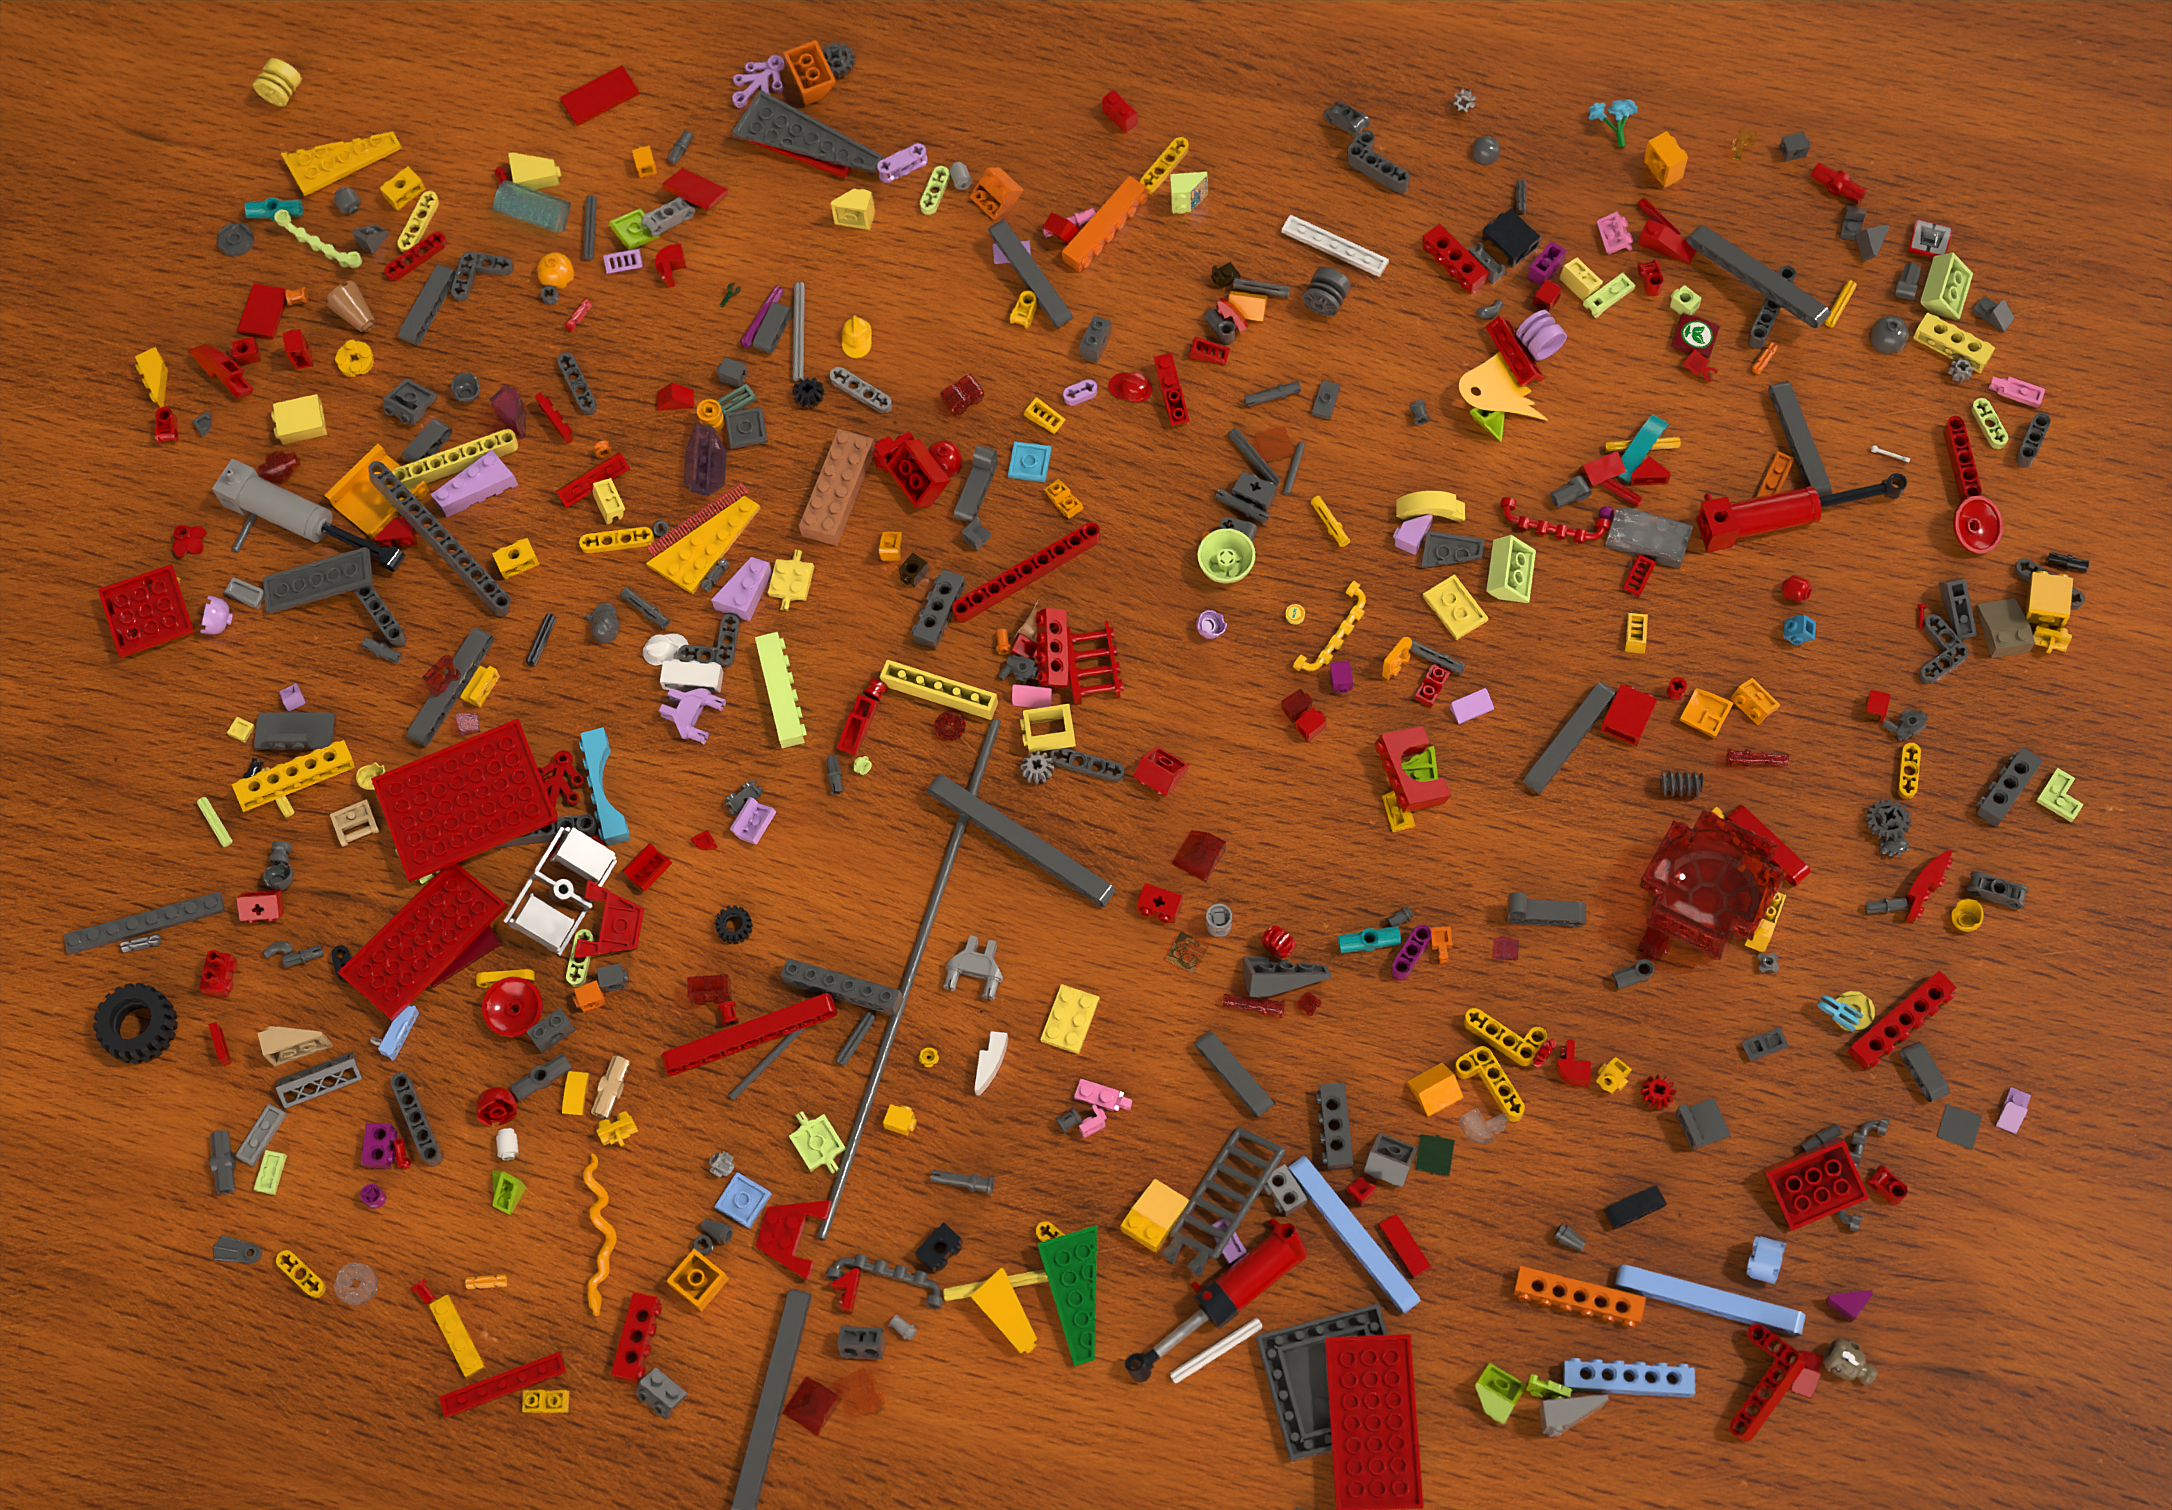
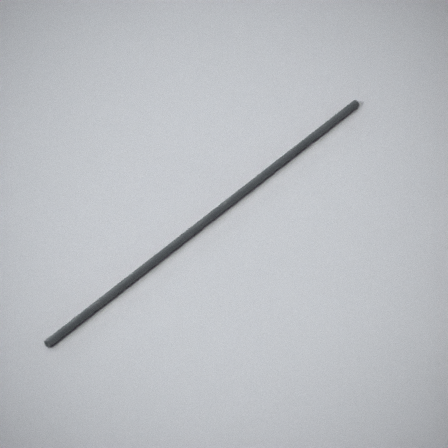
M997 719L991 720L968 788V792L974 796L977 795L1001 724ZM960 814L900 988V992L904 997L897 1017L891 1015L829 1201L833 1204L828 1220L821 1221L816 1238L824 1241L827 1239L968 821Z

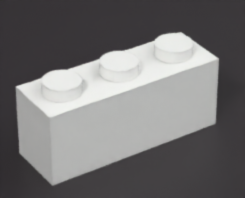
M663 660L660 683L662 688L666 690L673 688L678 691H692L705 688L710 690L711 693L720 694L724 672L721 665L714 662L703 664L697 661Z

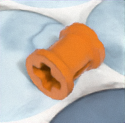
M306 287L298 290L286 289V299L289 306L299 302L308 303Z

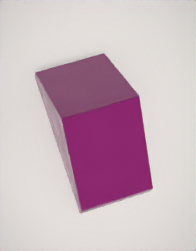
M1872 1290L1829 1295L1826 1303L1853 1322L1871 1298L1873 1292Z

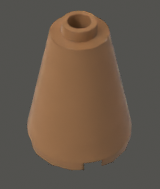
M353 280L346 281L348 285L344 287L340 284L327 296L328 302H325V304L360 332L370 331L374 327L375 319L357 284Z

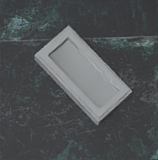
M234 577L224 591L225 596L256 609L260 607L265 598L263 589Z

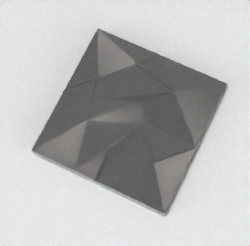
M1379 1303L1256 1335V1342L1290 1463L1332 1452L1325 1338L1388 1335Z

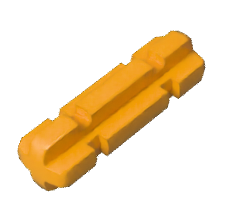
M501 1274L497 1275V1277L494 1275L477 1276V1278L467 1277L465 1285L467 1289H476V1287L479 1289L493 1288L496 1285L498 1287H505L507 1285V1276Z

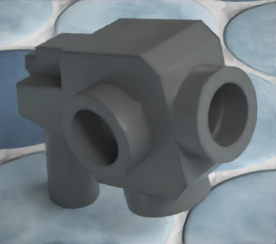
M1013 655L1008 657L1006 666L998 674L1004 680L1010 672H1013L1016 675L1015 680L1026 683L1027 680L1031 681L1033 678H1037L1038 664L1034 660Z
M1907 709L1900 714L1901 723L1897 726L1888 720L1883 724L1884 728L1896 734L1898 740L1902 741L1917 735L1925 729L1928 718L1921 710L1917 712L1916 710L1910 711Z

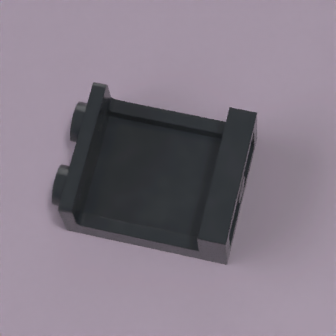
M1509 209L1505 213L1502 212L1493 223H1488L1484 227L1482 239L1484 241L1489 239L1508 257V264L1513 268L1540 246L1541 236L1513 210Z

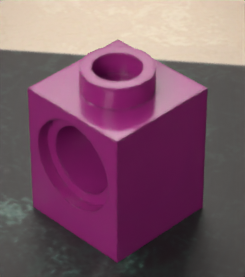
M1350 661L1330 663L1329 672L1333 692L1346 693L1352 690L1353 679Z

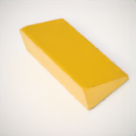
M1394 790L1382 795L1392 832L1415 827L1412 812H1402L1401 807L1397 804Z

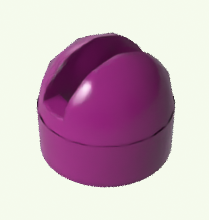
M1609 506L1601 507L1599 517L1612 520L1614 508Z

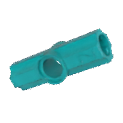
M271 197L265 201L245 203V215L247 218H270L276 221L275 214L279 210H286L290 217H300L303 215L301 200L278 201V199Z
M1398 926L1376 930L1367 928L1362 932L1338 935L1339 949L1341 954L1362 950L1371 952L1376 948L1400 945V931ZM1372 937L1375 941L1367 943L1364 939Z

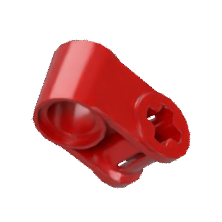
M1654 259L1653 262L1644 264L1642 262L1638 263V274L1646 294L1658 296L1662 291L1664 281L1658 260Z
M163 406L158 408L155 413V438L157 443L162 444L165 441L178 442L176 416L169 407Z
M1879 1165L1877 1172L1871 1178L1866 1179V1183L1871 1189L1893 1205L1901 1204L1908 1194V1188L1905 1183L1883 1165ZM1893 1189L1899 1190V1191L1901 1192L1902 1196H1900V1197L1895 1196V1195L1892 1193V1190H1893Z

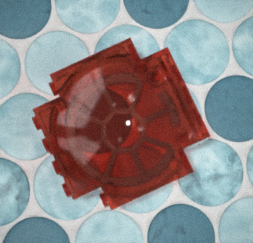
M1702 810L1693 829L1683 822L1673 820L1641 878L1640 888L1647 890L1648 896L1653 899L1649 906L1646 925L1652 927L1657 933L1663 932L1707 953L1709 958L1713 960H1721L1732 939L1740 941L1749 939L1753 941L1757 931L1765 922L1770 907L1786 877V873L1781 868L1770 866L1776 854L1778 844L1769 838L1756 835L1750 829L1737 826L1733 821H1726L1710 811Z

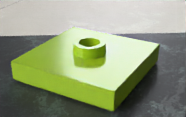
M641 209L609 221V226L628 250H632L660 237V235L653 236L650 232L651 230L642 224L641 221L645 214Z

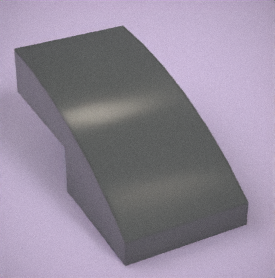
M1780 1027L1741 1042L1750 1062L1789 1047Z

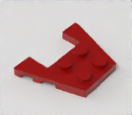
M588 880L585 899L605 902L599 942L577 939L574 958L637 949L644 908Z
M829 1200L768 1206L755 1247L809 1281L814 1262L795 1257L807 1217L827 1221L833 1203Z

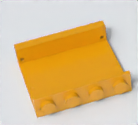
M379 444L370 450L324 495L332 507L374 541L375 536L393 518L403 517L369 480L368 467L374 461L382 462L391 472L401 467L386 454L383 447ZM422 481L416 485V488L409 491L420 500L425 498L429 488L425 481Z

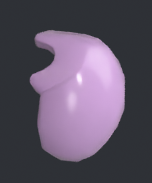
M1213 610L1202 612L1196 621V628L1199 634L1206 639H1215L1221 636L1227 627V623L1223 620V615Z

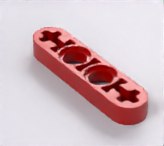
M439 231L433 232L390 262L384 269L388 280H400L444 249L447 245L444 234ZM422 248L428 249L425 254L418 253ZM406 259H413V262L411 264H404V261Z

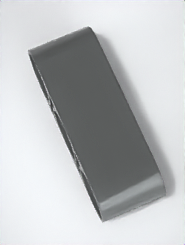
M776 302L772 303L753 342L755 349L770 354L774 352L791 318V307Z
M2037 413L2028 427L2015 459L2020 467L2026 468L2031 466L2040 449L2051 422L2050 417L2045 413Z
M433 419L407 446L402 454V459L410 464L434 455L450 438L452 429L439 419Z
M1920 1041L1900 1050L1903 1062L1930 1103L1950 1094L1947 1082Z

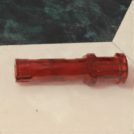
M1728 748L1726 764L1727 766L1741 764L1744 767H1748L1751 764L1787 767L1789 756L1788 754L1755 753L1749 749L1735 751L1732 748Z
M1224 994L1223 1007L1260 1012V1014L1265 1016L1266 1014H1271L1283 1018L1285 1000L1280 1002L1269 1000L1267 997L1261 1000Z

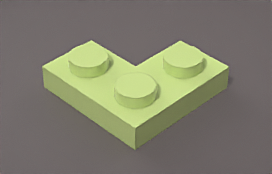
M2059 768L2056 769L2036 801L2070 822H2073L2084 805L2066 794L2075 778Z

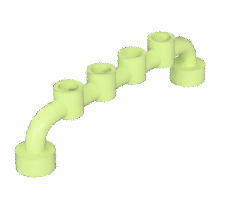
M286 210L276 212L275 220L277 224L284 226L293 233L299 242H308L314 251L322 250L328 259H337L341 267L357 268L361 265L362 259L358 252L339 253L334 249L333 245L324 244L320 241L319 237L307 234L304 228H297L290 223L291 217Z

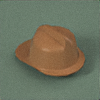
M1039 598L1032 607L1025 623L1014 637L1017 634H1022L1028 639L1036 641L1037 624L1035 617L1038 611L1035 607Z

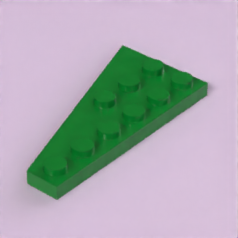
M1097 1225L1037 1243L1074 1367L1095 1360Z

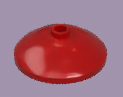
M1971 496L1964 499L1956 508L1953 517V529L1958 542L1964 549L1974 554H1983L1990 552L1999 544L2003 534V519L1998 507L1990 499L1983 496Z
M507 977L497 981L488 989L482 1002V1015L486 1024L492 1031L504 1037H518L526 1034L527 1030L539 1022L543 1011V1000L539 990L530 981L521 977ZM515 1006H518L519 1010L516 1013H513L512 1009Z

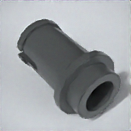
M1408 906L1405 908L1401 907L1402 910L1386 918L1390 927L1399 926L1407 920L1411 921V918L1414 916Z

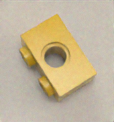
M409 167L398 172L395 177L380 187L384 198L397 211L426 190L422 180Z
M528 538L517 540L514 544L502 547L492 553L504 580L539 565Z

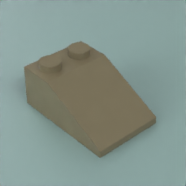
M2015 598L1976 605L1990 658L2024 654L2031 651L2035 644L2031 627Z

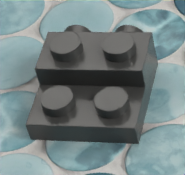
M406 378L383 398V409L386 414L390 416L394 414L399 417L403 423L414 425L425 416V409L437 400V394Z

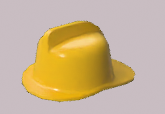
M854 315L843 326L842 347L845 354L849 357L861 358L868 354L871 349V326L867 321Z

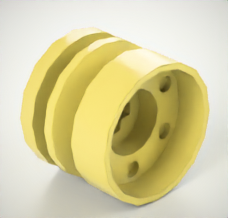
M271 58L263 67V73L259 74L258 79L253 83V87L261 97L277 106H286L292 97V92L296 91L302 78L289 64L279 59Z

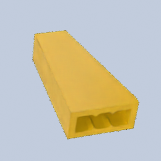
M1001 1267L971 1295V1298L1021 1354L1023 1352L1028 1354L1037 1346L1034 1343L1037 1341V1338L1005 1270Z

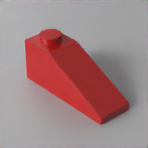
M1647 219L1638 243L1639 246L1689 265L1697 251L1688 244L1687 240L1666 225Z

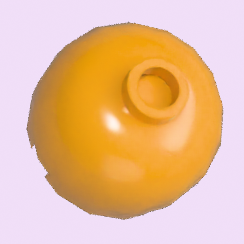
M548 253L538 262L537 275L540 283L544 286H553L556 290L567 287V283L570 280L572 282L574 279L573 265L567 256L561 253Z

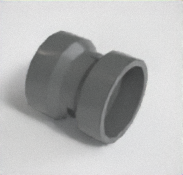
M274 841L271 847L273 852L269 857V863L278 865L283 862L288 866V854L291 853L292 845L283 841Z

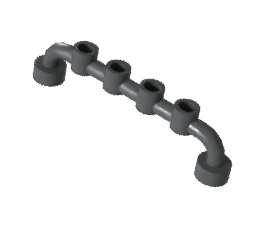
M1881 1117L1880 1121H1867L1862 1125L1859 1133H1854L1851 1144L1855 1145L1854 1152H1850L1857 1169L1869 1130L1873 1128L1878 1129L1877 1134L1885 1136L1889 1119ZM1846 1209L1837 1212L1841 1221L1850 1225L1849 1230L1858 1232L1862 1216L1853 1214L1852 1218L1846 1214Z
M856 1254L855 1259L851 1257L840 1258L834 1263L833 1267L827 1268L825 1274L826 1278L836 1281L843 1276V1271L840 1269L847 1265L859 1268L860 1271H870L878 1276H888L896 1281H906L918 1287L930 1288L932 1295H927L925 1305L928 1307L941 1309L944 1301L940 1298L941 1291L936 1282L927 1279V1273L917 1270L915 1275L907 1273L908 1269L901 1265H896L895 1269L887 1268L888 1263L879 1259L875 1261V1264L867 1262L868 1258L861 1254Z

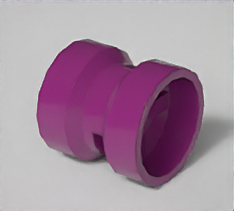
M368 1184L361 1190V1199L370 1208L377 1209L385 1203L386 1195L376 1184Z

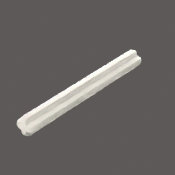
M1257 1318L1248 1322L1170 1373L1171 1379L1175 1383L1183 1380L1262 1329L1261 1322Z

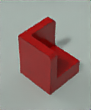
M1871 690L1866 701V712L1880 715L1879 722H1883L1887 715L1891 694Z
M1360 1176L1352 1185L1349 1184L1347 1186L1346 1193L1362 1207L1376 1193L1377 1187L1374 1184L1370 1186Z

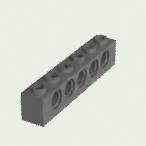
M787 958L780 975L787 985L818 994L830 993L835 999L896 1017L904 999L900 990Z

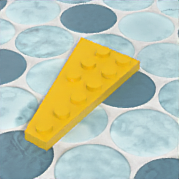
M388 132L372 135L368 139L360 140V138L353 139V142L344 143L341 141L316 146L314 149L306 151L300 149L296 153L291 154L285 152L281 153L304 196H307L402 149L395 134Z

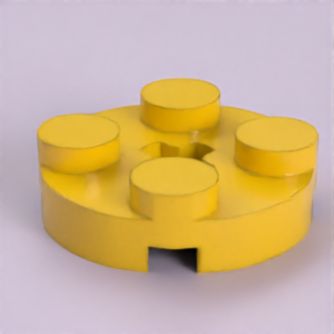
M348 340L338 350L335 357L340 371L349 377L366 374L374 364L373 353L370 347L361 341ZM354 356H357L359 358L358 361L354 360L353 362H351Z

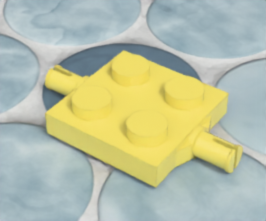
M794 550L792 560L776 559L768 594L770 597H778L783 600L780 607L782 611L789 610L790 601L807 600L814 565L813 563L800 561L801 550Z

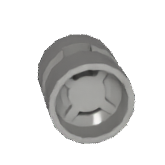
M1217 903L1208 908L1206 928L1211 935L1223 937L1231 931L1232 912L1228 906Z

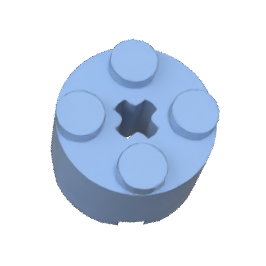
M1756 1236L1753 1245V1256H1750L1746 1275L1775 1285L1786 1243Z

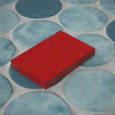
M681 168L662 183V189L706 210H709L728 194L727 188L684 168Z
M253 283L237 329L238 333L274 339L287 302L286 288Z

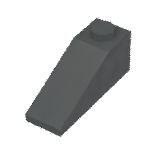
M1957 577L1940 581L1939 587L1942 601L1954 633L1960 639L1977 636L1966 578Z

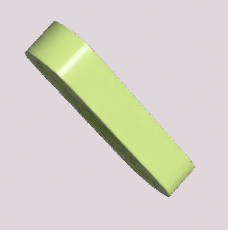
M938 166L934 169L921 198L920 206L924 214L930 215L936 212L950 180L949 170L944 166ZM943 173L944 175L941 176L940 182H938V175L940 176ZM933 187L940 189L938 193L930 192ZM930 199H932V200H931V204H932V205H929V207H926V205L929 204Z
M1984 398L1976 399L1971 408L1972 414L1990 446L1995 449L2003 448L2008 441L2007 432L1990 402ZM1978 405L1984 407V411L1981 408L1978 409ZM1992 420L1995 426L1988 427L1985 421ZM1996 436L1998 439L2002 438V441L1995 440Z
M586 929L576 933L571 951L566 979L573 987L582 986L587 977L591 956L586 957L582 963L575 962L574 958L577 939L584 938L587 935L589 940L586 941L594 942L592 933ZM575 967L579 968L578 974L581 977L577 978L576 981H574L572 978V976H575L577 972Z

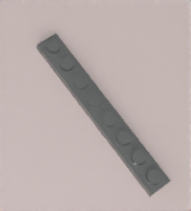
M221 892L212 893L64 934L67 953L69 955L224 913L225 907Z

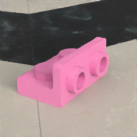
M1615 212L1597 220L1608 254H1612L1625 247L1629 251L1632 250L1631 243L1633 239L1630 232L1626 230L1628 223L1624 216L1621 217L1618 212Z

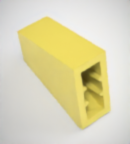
M508 153L513 184L517 193L560 185L559 177H562L559 166L556 167L553 159Z

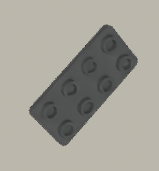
M332 712L259 713L254 747L257 750L280 751L323 749L332 744L335 715Z

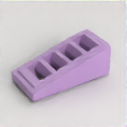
M640 249L603 255L607 274L643 267ZM631 254H634L635 256V265H633ZM624 255L628 257L629 266L625 265ZM618 256H620L622 267L618 266ZM609 258H613L615 265L614 269H611Z

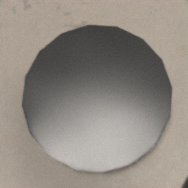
M230 223L224 226L218 233L217 244L220 250L227 256H241L247 253L254 243V235L244 223Z

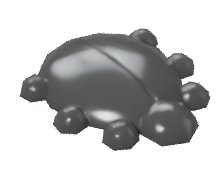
M1898 836L1896 841L1892 837H1889V840L1886 841L1885 837H1883L1884 843H1879L1881 847L1880 852L1883 854L1888 853L1889 856H1893V854L1900 856L1902 852L1910 851L1908 848L1909 843L1904 837Z

